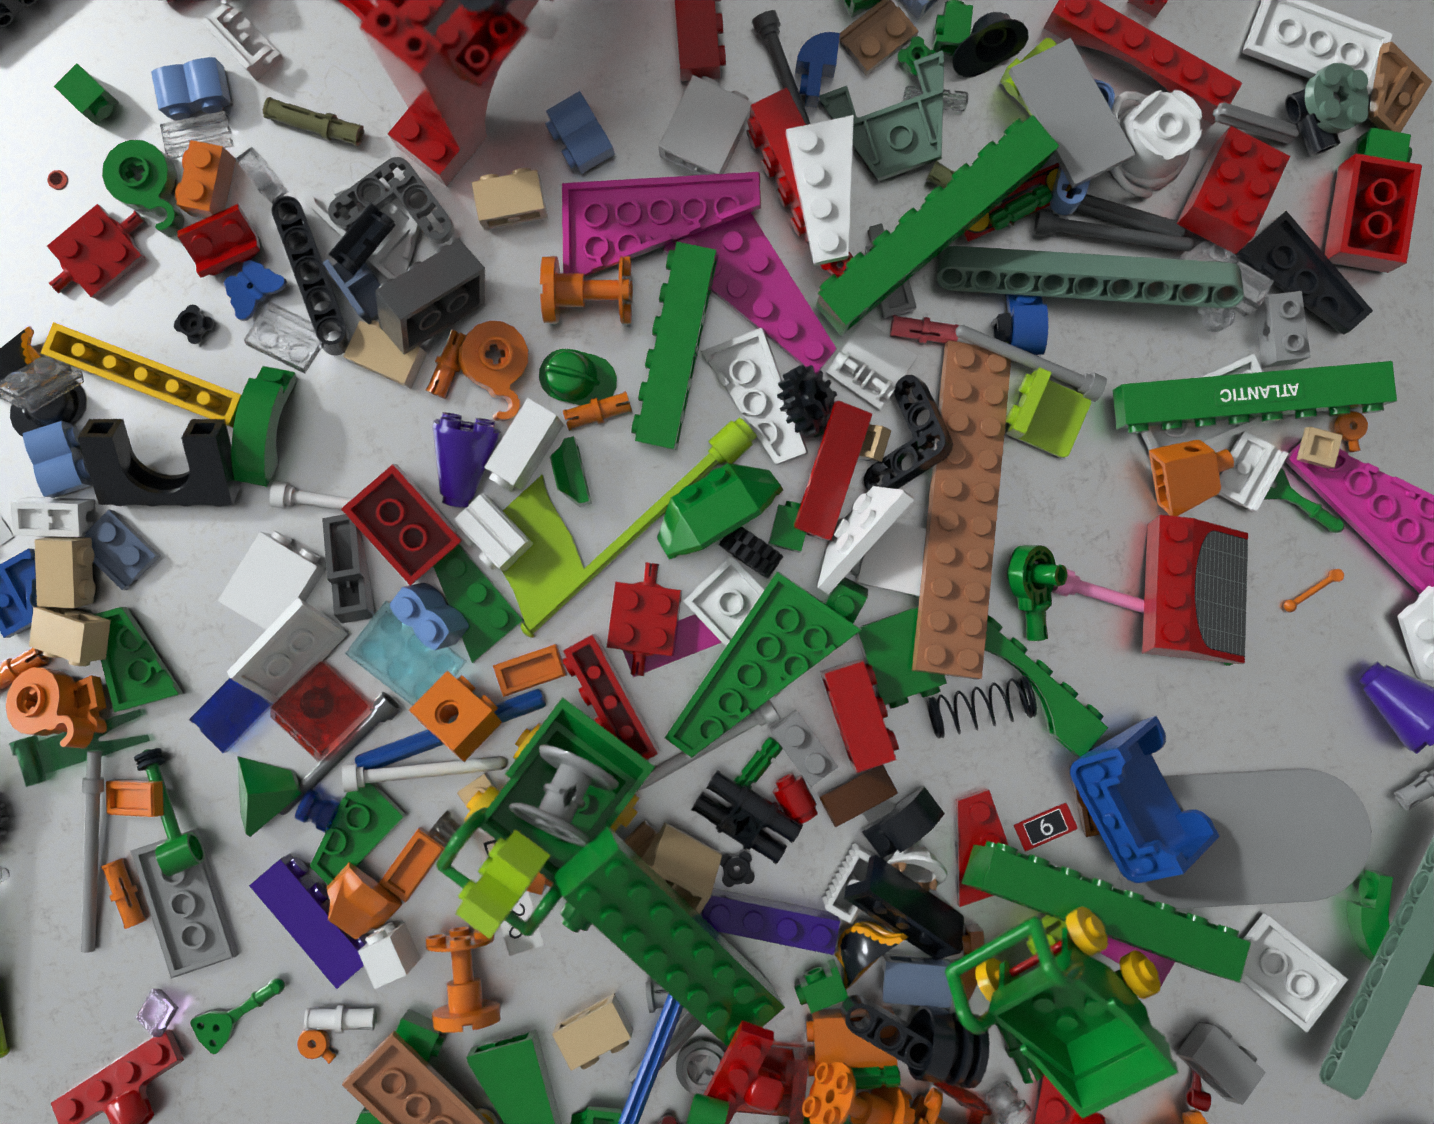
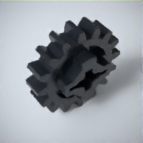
M800 365L783 374L784 380L778 383L783 392L777 394V398L784 403L780 407V411L786 412L788 415L786 419L787 424L794 422L796 433L803 431L805 438L811 436L817 438L824 435L837 392L829 388L831 385L830 380H823V372L821 370L815 373L812 365L806 368L804 365Z

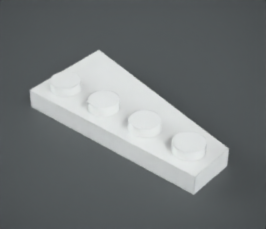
M854 115L786 129L787 143L814 266L845 260L849 256Z
M762 327L701 351L775 464H780L808 453L801 432L796 433L794 422L787 424L786 419L788 415L786 412L780 411V407L784 403L777 398V394L783 392L778 386L782 378L765 330Z

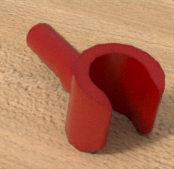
M1192 1070L1191 1088L1186 1093V1101L1191 1107L1208 1112L1211 1106V1095L1201 1091V1077Z

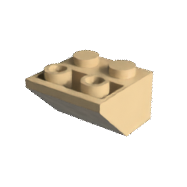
M665 822L642 859L699 914L711 897L722 854Z

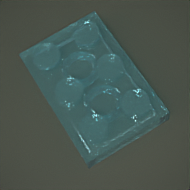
M385 601L345 654L413 706L446 671L455 677L467 661L450 647L433 650L425 646L415 635L413 627L405 625L394 615L390 607L391 602Z

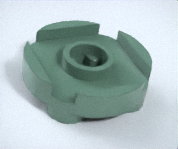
M1332 63L1317 71L1316 75L1309 79L1305 88V105L1309 115L1315 113L1320 121L1317 125L1322 130L1329 133H1342L1367 119L1369 97L1366 73L1362 70L1355 71L1351 66L1344 63ZM1334 93L1338 94L1340 98V104L1338 99L1334 98Z

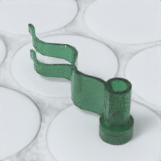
M141 709L106 719V732H94L91 743L84 749L62 747L60 742L66 737L67 732L39 741L37 735L9 743L12 756H17L25 786L29 787L47 781L45 775L47 773L87 761V751H102V757L150 741L148 734L100 742L98 739L112 729L142 716Z

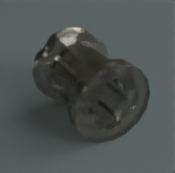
M447 810L430 829L428 834L431 837L437 836L447 845L461 825L451 817V812Z

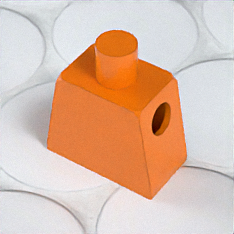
M1191 440L1149 450L1157 504L1170 516H1179L1219 494L1221 490L1219 473L1234 467V460L1229 450L1224 449L1215 453L1211 447L1201 440Z

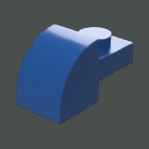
M824 32L808 39L798 53L795 74H802L799 94L806 95L804 107L817 108L821 78H834L840 33Z
M1005 294L1007 311L1011 313V345L1034 355H1044L1048 340L1047 304H1043L1042 296Z

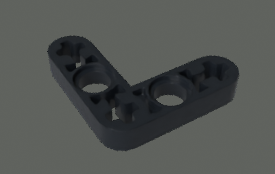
M914 375L903 376L896 383L894 390L895 398L913 439L885 456L882 462L878 461L867 469L864 475V484L868 490L873 486L899 489L946 459L952 451V438L928 386ZM911 386H914V388L912 389V393L915 399L918 400V402L916 403L912 398L908 396L910 394L909 388ZM924 410H929L930 417L924 425L918 426V415ZM937 438L939 440L937 442L938 448L934 451L931 448L934 447L933 441ZM913 454L914 464L908 470H902L903 459L907 455ZM881 474H883V475H885V476L882 478V483H883V484L879 486V485H877V483H879V481H880V477H879V476H880Z

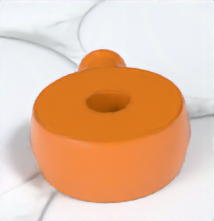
M1350 411L1351 414L1337 417L1334 423V431L1337 434L1343 435L1342 440L1348 442L1349 452H1357L1361 450L1359 440L1366 434L1368 422L1361 413Z
M304 1029L299 1035L297 1047L300 1054L305 1058L316 1059L322 1057L330 1064L337 1056L329 1049L330 1037L326 1030L305 1031Z

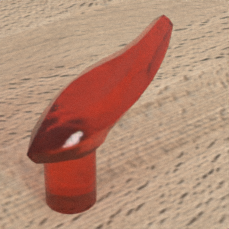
M945 1082L933 1083L936 1088L941 1089L943 1093L953 1098L960 1106L971 1111L967 1124H982L984 1116L993 1114L989 1106L972 1092L959 1086H949Z

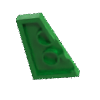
M457 545L433 566L448 605L457 609L468 623L469 628L463 634L462 640L472 663L480 659L524 621L521 615L461 545Z
M119 607L93 614L111 620L106 659L101 660L114 712L124 711L184 694L127 607Z
M366 783L365 787L359 788V791L346 793V796L342 798L339 804V810L330 828L327 829L310 864V867L327 885L332 882L349 862L358 867L407 816L375 783Z

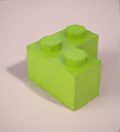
M516 829L507 841L501 837L478 870V873L482 875L477 883L470 879L458 895L462 903L455 914L491 939L530 887L550 857V854Z

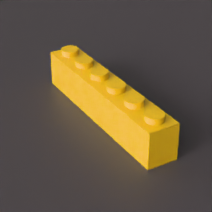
M53 322L41 354L209 419H225L227 426L234 427L241 394Z

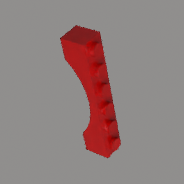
M1059 0L1043 27L1063 40L1071 38L1074 45L1105 52L1137 67L1159 82L1170 93L1174 90L1184 92L1193 98L1201 109V119L1212 125L1216 122L1213 116L1214 109H1217L1219 103L1222 102L1231 104L1242 85V82L1099 0Z

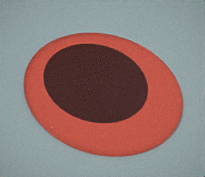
M54 170L48 175L47 182L51 188L61 189L66 185L67 177L63 171Z

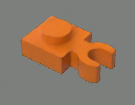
M91 675L75 682L78 686V691L73 690L75 698L73 706L78 707L77 717L86 718L92 723L94 732L105 733L107 725L105 720L99 715V711L107 708L101 677Z

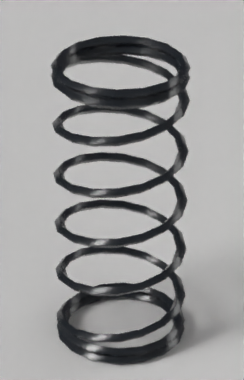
M1024 675L1019 677L1018 682L1010 678L1006 686V696L997 683L992 682L989 688V702L984 692L975 686L971 695V705L966 696L957 690L954 696V711L945 696L939 695L937 700L933 696L929 697L927 700L928 710L936 737L941 739L945 736L940 711V698H943L947 704L957 733L961 734L957 710L958 694L966 702L975 730L978 731L975 712V690H978L982 695L989 710L992 724L996 726L992 705L993 686H996L1000 691L1008 709L1010 721L1014 722L1009 697L1010 682H1014L1019 689L1021 702L1029 718L1036 717V699L1029 679Z

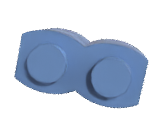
M215 57L195 59L184 64L163 66L151 71L158 110L168 118L186 120L191 117V114L198 111L218 113L222 111V107L231 104L224 66Z
M580 91L546 110L549 121L545 125L554 141L560 138L566 148L561 152L571 169L577 166L580 173L583 174L615 155L611 142Z
M59 421L23 433L25 448L33 464L37 484L44 497L55 498L92 486L77 438L80 431L77 427L72 426L71 423Z
M427 583L402 587L390 603L394 615L405 625L413 627L417 638L425 646L433 650L455 645L469 628L464 616L454 607L446 605L440 592Z

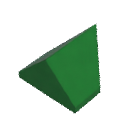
M237 756L240 815L245 834L251 837L302 792L297 776L293 771Z

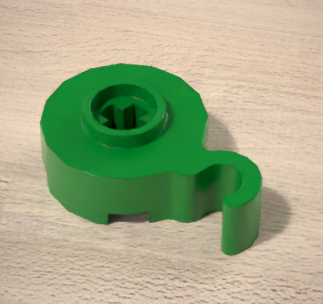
M128 140L115 146L108 153L103 163L102 178L106 189L116 200L127 207L143 210L144 212H152L159 217L167 214L166 220L157 223L155 228L167 237L176 236L177 231L184 227V217L176 207L169 203L173 197L171 192L174 188L175 179L177 180L178 178L173 162L160 149L144 140ZM141 171H145L141 173L143 178L140 181H137V174Z

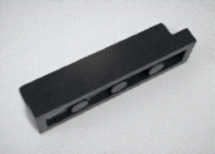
M873 855L869 857L866 880L845 887V900L894 933L905 934L908 937L905 939L933 959L937 960L961 953L964 916L879 856Z

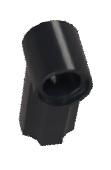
M1305 89L1287 95L1285 99L1287 116L1292 123H1298L1310 156L1324 153L1340 144L1337 133H1329L1322 130L1317 125L1320 121L1315 113L1309 115L1305 105Z

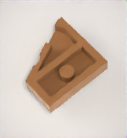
M1393 42L1384 43L1380 47L1368 119L1379 129L1401 133L1433 81Z

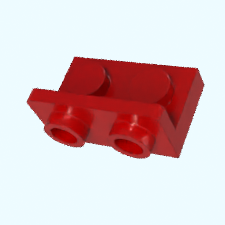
M239 204L177 231L179 240L196 264V272L200 278L207 275H217L233 263L252 259L260 251L259 236Z

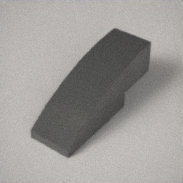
M346 514L322 518L327 580L332 585L334 616L342 624L375 618L370 576L361 531Z

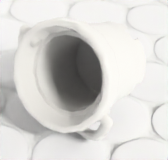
M1163 90L1155 91L1149 96L1138 92L1125 91L1115 98L1111 111L1136 154L1131 160L1109 171L1127 192L1136 196L1150 198L1152 190L1163 188L1174 181L1188 162L1190 150L1195 146L1202 134L1199 121L1202 118V113L1194 99L1182 91L1174 90L1172 93H1161ZM1134 100L1141 103L1118 116L1119 108L1124 101Z

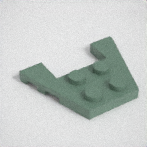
M943 51L914 61V67L923 92L920 96L859 118L856 116L847 86L819 96L821 104L832 119L854 115L852 146L878 181L942 159Z

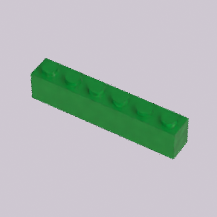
M676 242L675 250H669L666 270L671 271L668 283H663L659 296V303H664L661 316L655 317L652 335L657 336L654 349L649 348L645 362V368L650 369L647 382L642 381L639 390L638 401H642L643 404L640 415L635 414L632 423L631 433L636 434L635 441L675 450L678 449L719 256L716 249Z

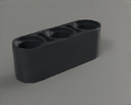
M851 995L843 1001L841 1015L848 1029L853 1034L914 1069L925 1070L927 1068L933 1044L923 1031L863 996ZM855 1009H866V1015L862 1020L853 1021L850 1019V1015ZM889 1025L896 1027L892 1037H880L881 1030ZM917 1043L925 1044L924 1051L921 1054L910 1055L913 1045Z

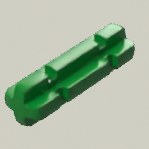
M1040 185L1033 189V192H1028L1006 204L1004 209L999 208L993 211L989 216V221L992 227L999 231L1008 226V223H1013L1035 211V208L1048 204L1052 199V194L1046 185Z
M768 738L761 746V752H756L741 771L743 774L741 776L738 775L734 781L742 786L744 784L751 786L752 783H756L771 765V759H776L782 751L781 745L773 738Z
M884 1066L883 1070H880L879 1067L852 1068L856 1089L881 1088L883 1084L886 1085V1088L900 1086V1070L897 1066Z

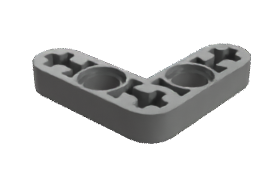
M401 157L388 159L336 197L328 208V215L331 221L340 229L349 230L370 203L381 210L398 198L430 241L437 244L445 243L451 239L454 233V224L410 163ZM395 168L403 171L405 176L403 180L399 181L398 178H394L393 170ZM382 177L386 180V182H388L389 186L392 188L389 191H387L384 184L379 180ZM369 186H377L381 191L380 197L374 202L365 201L363 198V193ZM417 192L425 193L427 196L425 206L420 209L410 206V198ZM357 197V200L365 208L363 210H360L357 204L352 200L353 198ZM342 207L350 210L349 214L351 217L348 220L340 217L341 212L339 210ZM432 213L439 223L446 221L442 225L444 229L442 233L439 234L436 230L432 231L434 227L426 217L427 215Z

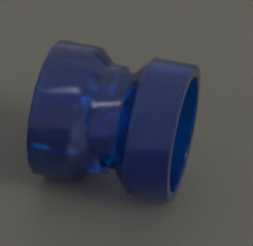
M311 788L299 803L294 818L303 823L311 821L315 824L317 830L326 833L339 810L340 802L333 798L322 800L321 793Z

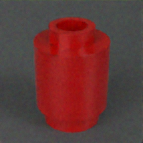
M790 773L775 782L777 787L772 792L786 815L803 824L818 814L815 808L817 803L802 776L795 777L793 773Z

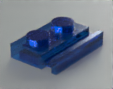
M229 678L189 720L195 723L200 728V731L222 753H226L274 704Z

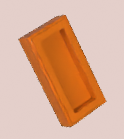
M557 644L493 665L503 697L567 676Z
M138 780L106 781L107 815L142 817L164 815L163 782Z
M419 827L379 884L406 903L436 863L446 845L422 827Z

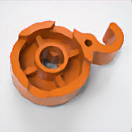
M486 321L476 325L465 335L459 347V364L463 374L473 383L487 390L491 397L503 398L507 401V411H499L493 414V420L505 421L514 417L520 408V401L518 395L510 389V385L523 374L526 368L528 348L524 337L515 327L503 321ZM490 347L495 348L501 354L498 364H494L491 358H486L485 352H489Z
M32 667L23 671L13 681L7 694L6 712L7 718L14 729L22 734L40 736L67 732L66 737L60 742L62 747L84 749L93 739L94 730L92 723L86 718L76 716L78 707L73 706L75 699L73 690L78 691V686L70 675L63 671Z

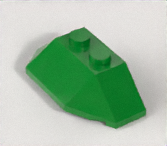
M727 463L721 468L712 470L706 477L684 487L678 494L671 497L657 540L669 559L676 558L678 555H686L703 550L761 515L773 502L775 496L780 495L783 488L770 470Z

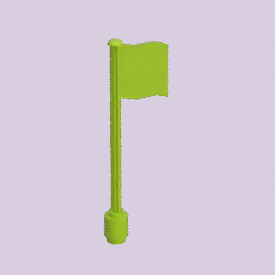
M740 417L734 422L732 420L728 422L708 441L712 446L708 450L709 454L585 568L573 536L550 499L543 474L539 476L503 510L514 524L533 542V545L507 570H502L514 591L524 622L520 625L522 632L527 637H536L535 633L666 513L671 497L678 494L684 487L704 478L718 464L722 465L724 462L733 464L753 446L752 441L757 437L750 426Z

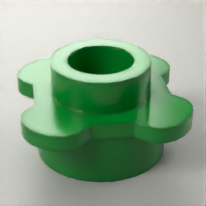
M916 36L911 39V44L906 49H901L898 52L897 58L900 63H903L907 71L913 76H917L914 61L918 59L914 55L919 54L920 58L936 53V51L929 49L924 44L922 37Z

